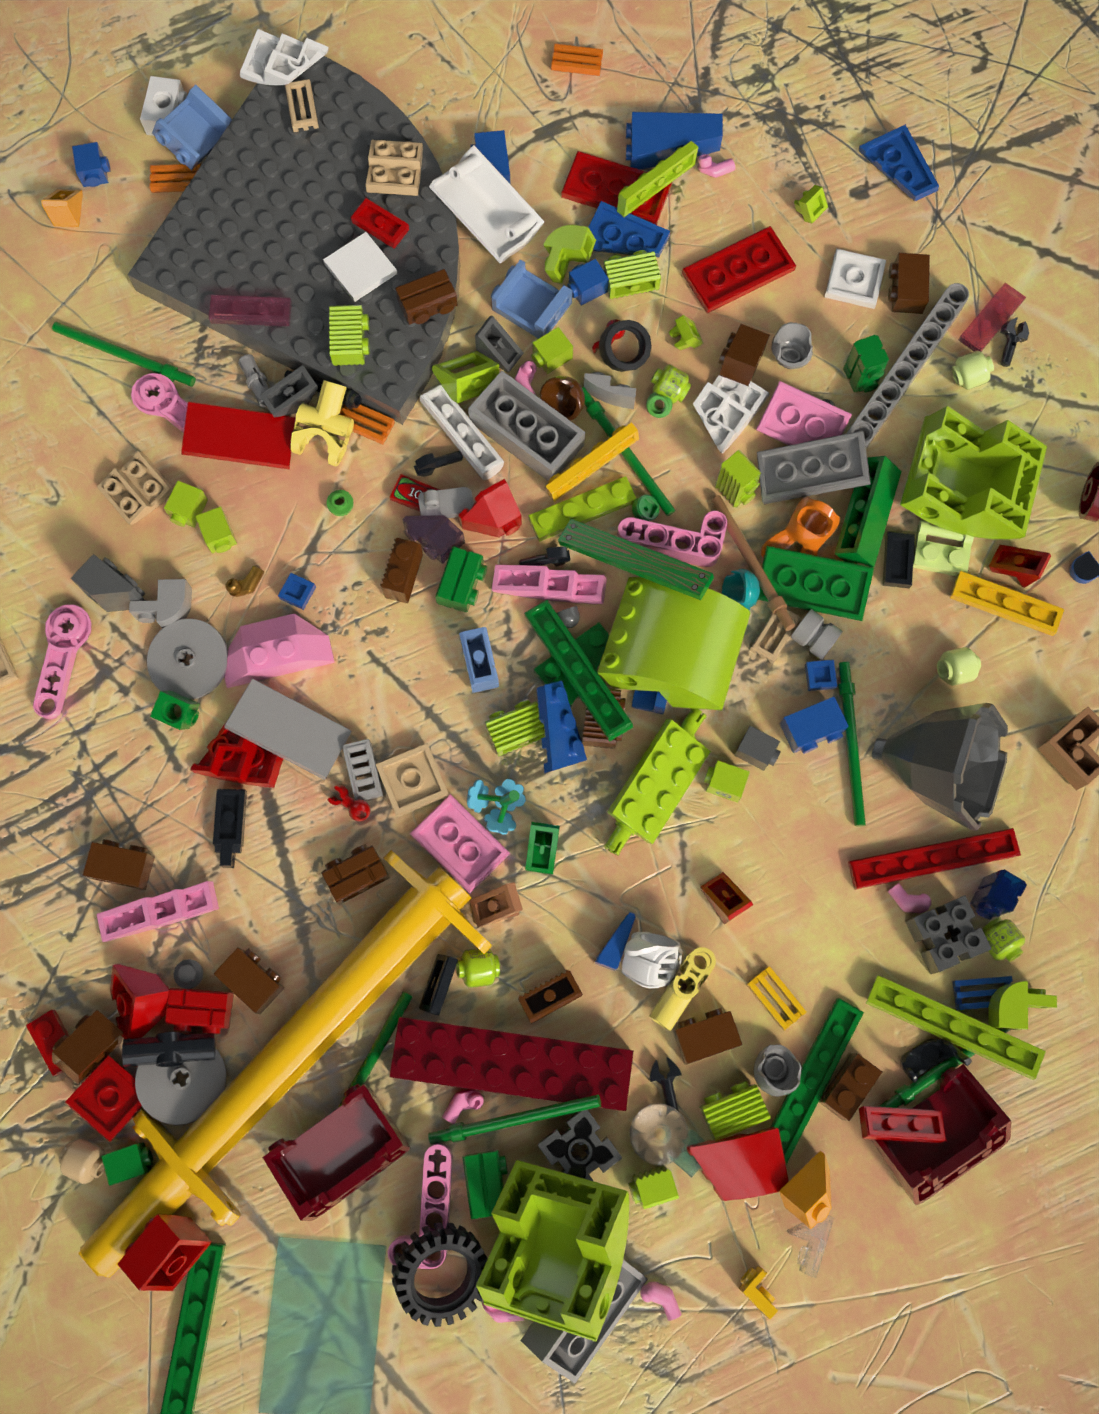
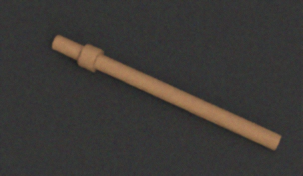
M721 496L713 497L711 500L716 511L726 516L727 530L750 570L757 577L759 585L769 601L768 606L773 615H777L786 631L793 629L795 624L786 610L787 604L783 597L778 596Z

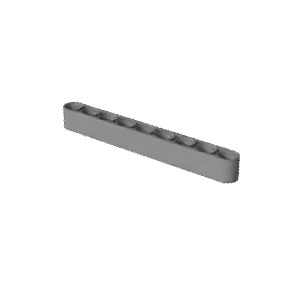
M954 283L945 290L846 433L863 431L866 449L962 311L969 297L967 287L960 283ZM910 356H914V357H916L918 360H914V359H912ZM896 375L902 376L905 380L899 379ZM882 395H887L892 400L885 399ZM869 415L876 416L878 420L871 419Z

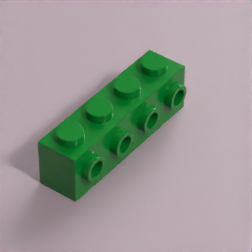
M886 456L867 457L871 484L854 487L834 553L844 562L875 567L902 472Z

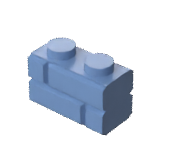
M481 627L459 633L472 693L499 687L487 628Z

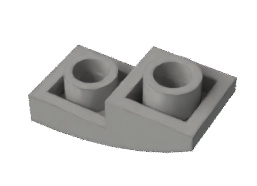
M601 372L585 373L584 387L590 395L614 406L634 409L636 388H630V386L624 384L611 386V376Z

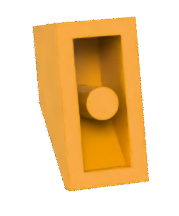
M821 1150L779 1191L784 1207L810 1229L817 1223L824 1221L832 1209L830 1169L826 1156Z

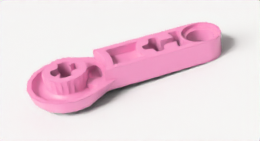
M156 373L147 374L139 378L132 387L131 398L133 404L147 415L164 417L184 433L188 403L180 398L173 382L168 377ZM149 391H153V392L158 391V394H159V395H158L157 397L154 396V395H152V396L150 397V395H149L148 392H149Z
M63 605L56 608L46 621L45 633L48 648L33 702L34 711L45 719H54L60 715L77 650L88 640L91 634L92 623L88 613L76 605ZM67 621H70L74 627L73 630L68 629L69 632L66 633L62 627L65 623L68 625ZM57 674L60 677V681L55 682L53 685L49 678L55 677ZM49 690L52 692L53 690L57 692V696L51 693H45V691ZM46 699H53L55 703L54 709L49 713H43L41 709L42 703Z

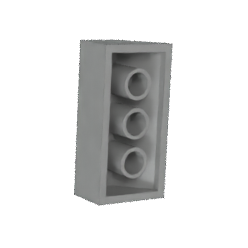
M623 1259L613 1300L597 1342L535 1321L529 1326L520 1341L543 1363L573 1383H576L648 1278Z

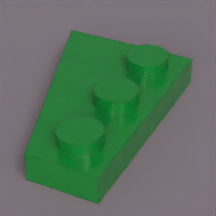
M600 622L575 639L596 671L599 669L609 638L608 632ZM551 656L534 668V673L543 685L562 681L567 692L570 707H572L578 695Z

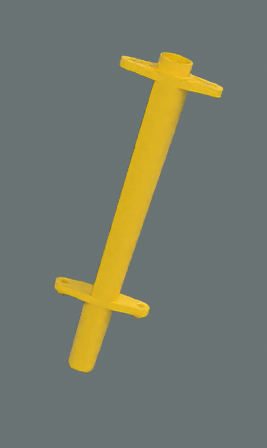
M390 850L383 859L412 885L411 888L177 1141L145 1109H141L133 1117L135 1123L133 1126L134 1131L143 1139L147 1138L151 1142L160 1160L80 1247L78 1254L97 1276L110 1278L120 1268L117 1264L125 1255L126 1248L139 1238L145 1230L146 1223L157 1214L173 1215L192 1194L203 1200L212 1209L210 1215L219 1225L224 1226L228 1224L232 1226L241 1216V1213L208 1173L450 924L454 925L483 954L492 947L460 911L471 897L445 871L438 866L426 879Z

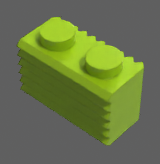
M639 250L631 256L622 257L614 255L604 261L603 271L609 278L608 294L610 299L660 289L661 274L654 251Z
M362 305L329 306V347L332 364L334 366L365 364V355L370 354L369 338H364V330H369L368 314L363 313Z
M738 450L721 464L715 488H718L719 492H723L722 496H726V500H730L733 507H738L741 503L746 505L756 496L754 491L760 485L758 480L761 472Z
M529 700L520 702L514 706L515 710L505 713L503 710L495 712L489 716L490 720L485 721L487 731L498 757L545 737V728L539 719L537 701L530 703Z
M747 1081L732 1086V1093L723 1097L718 1092L704 1098L706 1104L699 1107L714 1141L726 1138L771 1119L757 1084L749 1085Z
M664 1165L661 1168L656 1167L655 1170L651 1168L649 1172L645 1170L644 1174L641 1172L638 1175L634 1174L632 1177L633 1182L628 1183L635 1204L640 1203L643 1209L679 1199L672 1172Z

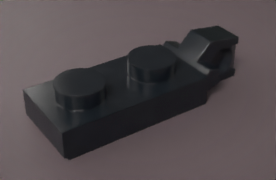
M217 789L213 845L215 846V852L220 853V866L223 868H234L236 853L242 852L247 802L246 789Z

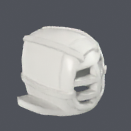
M650 932L633 933L631 940L627 942L624 950L625 956L621 972L627 978L645 988L669 986L678 970L679 964L682 962L683 950L680 947V942Z

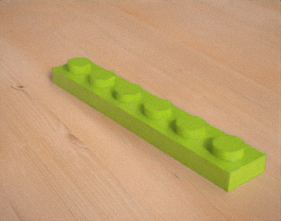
M879 975L876 977L866 1004L1031 1080L1036 1079L1046 1051Z

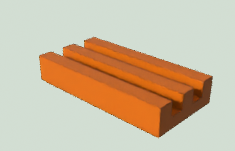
M555 44L551 70L600 76L603 49Z
M183 164L150 165L151 183L149 188L151 192H184L190 182L182 181L192 180L201 164H198L192 171ZM157 181H172L169 183H157Z
M345 405L340 411L342 416L352 418L367 427L383 432L382 435H379L354 424L352 431L384 445L395 424L394 419L362 405L353 409H348ZM361 415H364V416H366V417H368V418H371V419H373V420H375V421H378V422H380V423H382V424H385V425H387V426L381 425V424H379V423H377V422H374V421H372V420H370V419H367V418H365V417H363V416H361Z

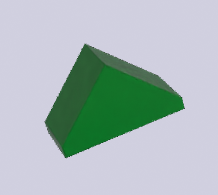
M531 821L526 871L553 874L560 830L559 825Z

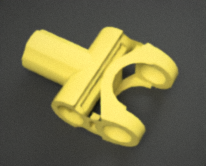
M323 380L317 406L314 407L304 403L299 406L291 438L292 453L301 455L310 439L320 435L326 440L328 445V464L335 467L340 464L347 450L349 438L354 427V420L352 418L339 415L347 387ZM301 423L314 428H308L303 430V427L299 426V424ZM336 435L345 437V440H339Z
M699 947L684 959L678 969L681 972L680 976L676 975L650 1013L649 1017L668 1031L673 1029L691 999L699 992L697 989L698 984H700V988L714 969L716 958L710 949ZM695 956H701L705 960L706 966L704 969H700L695 965ZM682 983L687 985L686 990L680 988Z

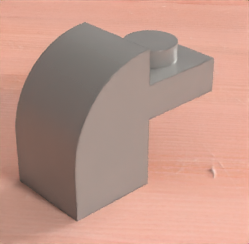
M186 579L158 580L157 601H130L129 612L136 620L142 623H153L156 619V622L163 629L177 620L186 619L191 609L192 587Z

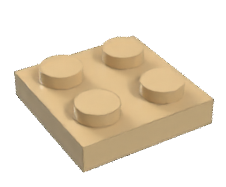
M428 743L375 764L397 817L449 796Z

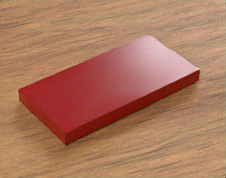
M577 151L561 192V198L596 209L601 201L617 208L620 191L624 187L636 182L643 173L648 172ZM672 182L630 214L657 225Z
M769 226L683 268L682 274L708 314L795 271L796 264L772 227Z
M188 402L181 454L289 470L292 452L291 438L295 426V417H274L269 413Z

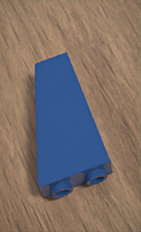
M632 112L631 123H626V139H631V145H626V161H630V167L639 170L655 167L661 160H666L673 155L676 149L685 146L690 141L698 146L697 156L720 151L723 137V114Z

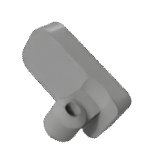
M467 487L437 491L430 489L420 493L418 496L420 514L424 521L459 517L458 515L465 508H468L470 511L473 506L472 492Z

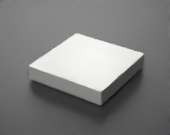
M367 232L323 259L324 265L354 302L397 275L396 268Z
M836 248L825 298L875 309L886 260Z

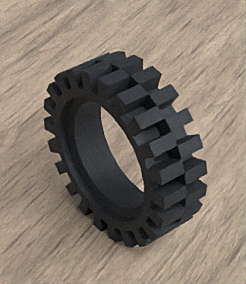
M441 1222L434 1223V1231H430L428 1225L422 1227L424 1235L418 1237L416 1232L410 1235L412 1243L410 1245L406 1241L402 1243L400 1247L403 1254L397 1252L394 1257L397 1265H392V1284L406 1314L409 1313L411 1319L416 1322L420 1318L421 1323L426 1326L432 1320L435 1327H441L442 1319L444 1318L447 1325L454 1324L453 1315L458 1314L460 1320H463L467 1317L464 1312L465 1308L468 1307L473 1312L477 1308L474 1300L483 1301L476 1284L488 1258L471 1231L468 1233L466 1228L461 1225L456 1229L454 1223L447 1222L446 1229L443 1228ZM441 1250H453L462 1254L467 1260V1273L460 1287L453 1293L445 1297L429 1298L420 1294L415 1289L414 1277L417 1268L429 1255Z

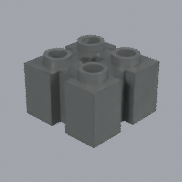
M966 896L937 907L936 910L939 915L933 909L905 921L914 941L922 940L926 951L920 954L930 974L939 973L959 964L960 961L957 956L963 961L991 950L982 928L974 930L970 919L976 916ZM948 931L952 935L950 939H946L944 936Z
M588 1110L579 1111L566 1122L570 1128L563 1134H560L556 1129L538 1143L539 1148L551 1165L557 1161L560 1162L564 1168L561 1171L562 1173L591 1181L593 1179L590 1173L599 1167L604 1173L622 1159L607 1136L600 1141L595 1134L600 1129V1126ZM575 1143L579 1145L585 1143L588 1148L584 1150L587 1155L584 1158H581L579 1155L572 1156L571 1152L574 1151L572 1146Z

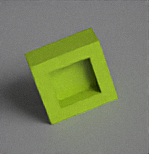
M814 185L809 191H804L802 193L803 197L800 200L794 201L796 211L803 215L805 222L811 224L828 208L823 187Z
M685 315L675 320L676 325L669 331V335L673 338L681 335L680 341L674 344L677 349L697 348L703 344L694 321Z

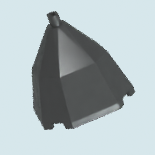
M991 703L935 711L889 736L887 739L877 738L872 758L882 760L883 764L925 805L966 828L977 831L981 827V822L978 819L980 817L989 818L993 813L1007 764V752L1000 750V737L1008 735V725L996 707Z

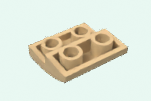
M371 140L368 156L369 169L366 180L367 193L418 196L423 143Z
M139 451L120 470L114 468L97 486L129 525L135 524L151 513L171 495L174 489L145 454Z

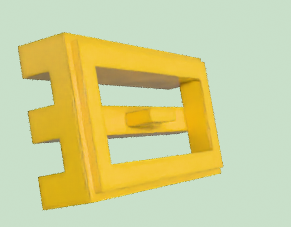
M770 966L746 984L783 1031L807 1013ZM769 976L797 1011L795 1014H793L764 977ZM758 982L762 984L789 1019L784 1021L756 986Z

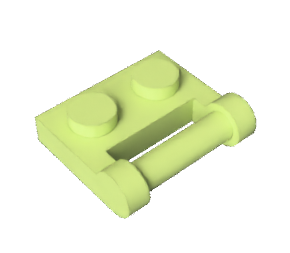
M920 520L916 534L913 568L957 576L960 571L968 573L974 537L958 534ZM931 535L962 541L961 547L926 541V536Z

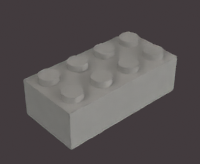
M503 371L497 375L468 408L469 418L479 430L547 481L555 474L561 473L583 448L585 443V431Z

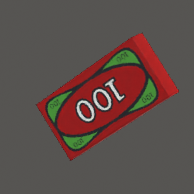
M400 474L390 495V500L420 512L419 494L430 489L436 491L440 489Z

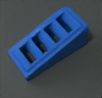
M629 912L597 956L594 964L613 971L618 969L636 918L635 914Z

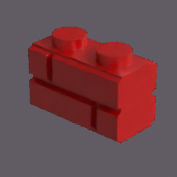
M170 988L165 1022L166 1024H174L173 1030L191 1032L192 1026L203 1027L202 1033L220 1034L221 1028L229 1029L234 995L230 992Z

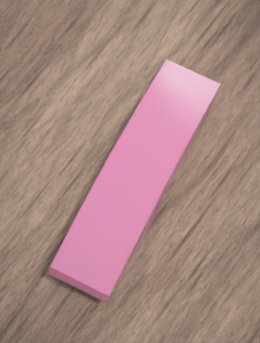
M495 565L492 591L550 601L604 604L607 578L604 575L578 574L574 570H549L547 566Z
M206 881L183 890L175 889L152 898L145 897L98 913L97 919L102 942H107L218 910L219 906L213 881Z

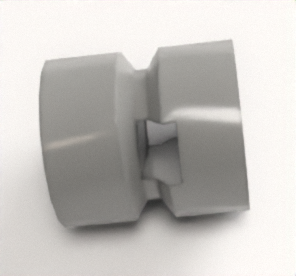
M811 609L790 638L801 646L809 645V651L822 660L843 631L832 623L824 624V618Z

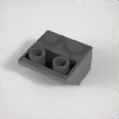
M93 554L70 578L90 599L106 612L129 610L130 601H146L143 598L145 592L138 587V584L127 574L123 575L117 570L118 568L106 557L100 560Z

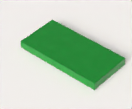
M766 546L762 568L778 596L783 597L787 606L809 611L812 609L818 613L863 621L874 568ZM760 587L758 600L769 602Z

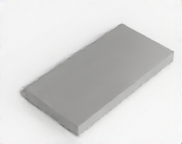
M863 431L757 452L758 468L761 472L760 487L763 504L871 484Z
M254 679L249 683L224 727L323 780L327 778L342 750V745H345L352 732Z

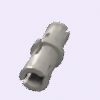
M244 355L239 359L238 364L246 377V384L255 394L259 406L267 407L260 397L263 392L269 389L266 383L267 378L259 370L253 355Z

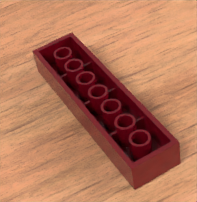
M399 1017L389 1077L557 1102H567L599 1095L601 1107L598 1108L626 1111L634 1050Z

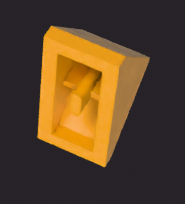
M57 189L41 200L42 206L54 226L79 227L83 197L82 190Z

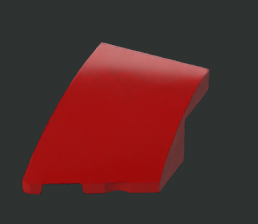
M224 724L219 730L217 737L206 747L209 751L198 764L193 763L190 768L194 773L220 780L274 788L283 758L224 728Z
M770 1127L750 1134L740 1133L717 1141L707 1140L687 1146V1152L694 1156L703 1169L701 1172L712 1183L714 1191L722 1201L746 1199L776 1193L789 1182L779 1128Z

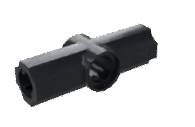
M164 1032L157 1034L156 1037L123 1039L122 1045L124 1067L154 1064L157 1067H175L183 1065V1062L215 1060L216 1055L214 1033L183 1035L180 1032Z

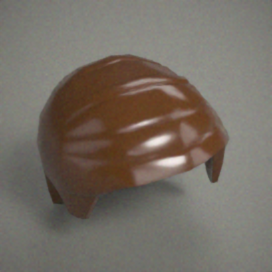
M552 377L542 385L540 390V399L570 421L577 418L584 407L585 395L579 382L571 377Z

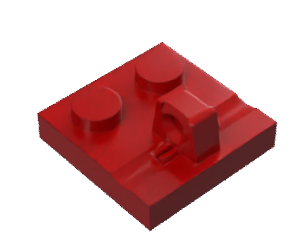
M109 1055L65 1101L68 1107L109 1142L117 1136L142 1108L136 1093L135 1078Z

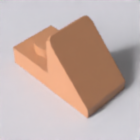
M515 882L502 885L469 900L477 928L518 916L519 912L523 910Z

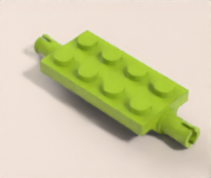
M691 708L681 726L671 719L665 720L607 811L616 819V828L606 844L603 845L605 849H609V852L619 856L631 835H637L649 844H653L711 752L696 740L694 736L703 720L707 717L701 710Z

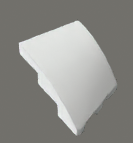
M257 29L241 68L240 78L265 85L289 84L326 55L329 47L306 38L305 42H302L283 33L278 38Z
M720 375L713 384L707 382L693 405L719 452L723 454L737 439L766 401L769 392L752 381L748 387Z

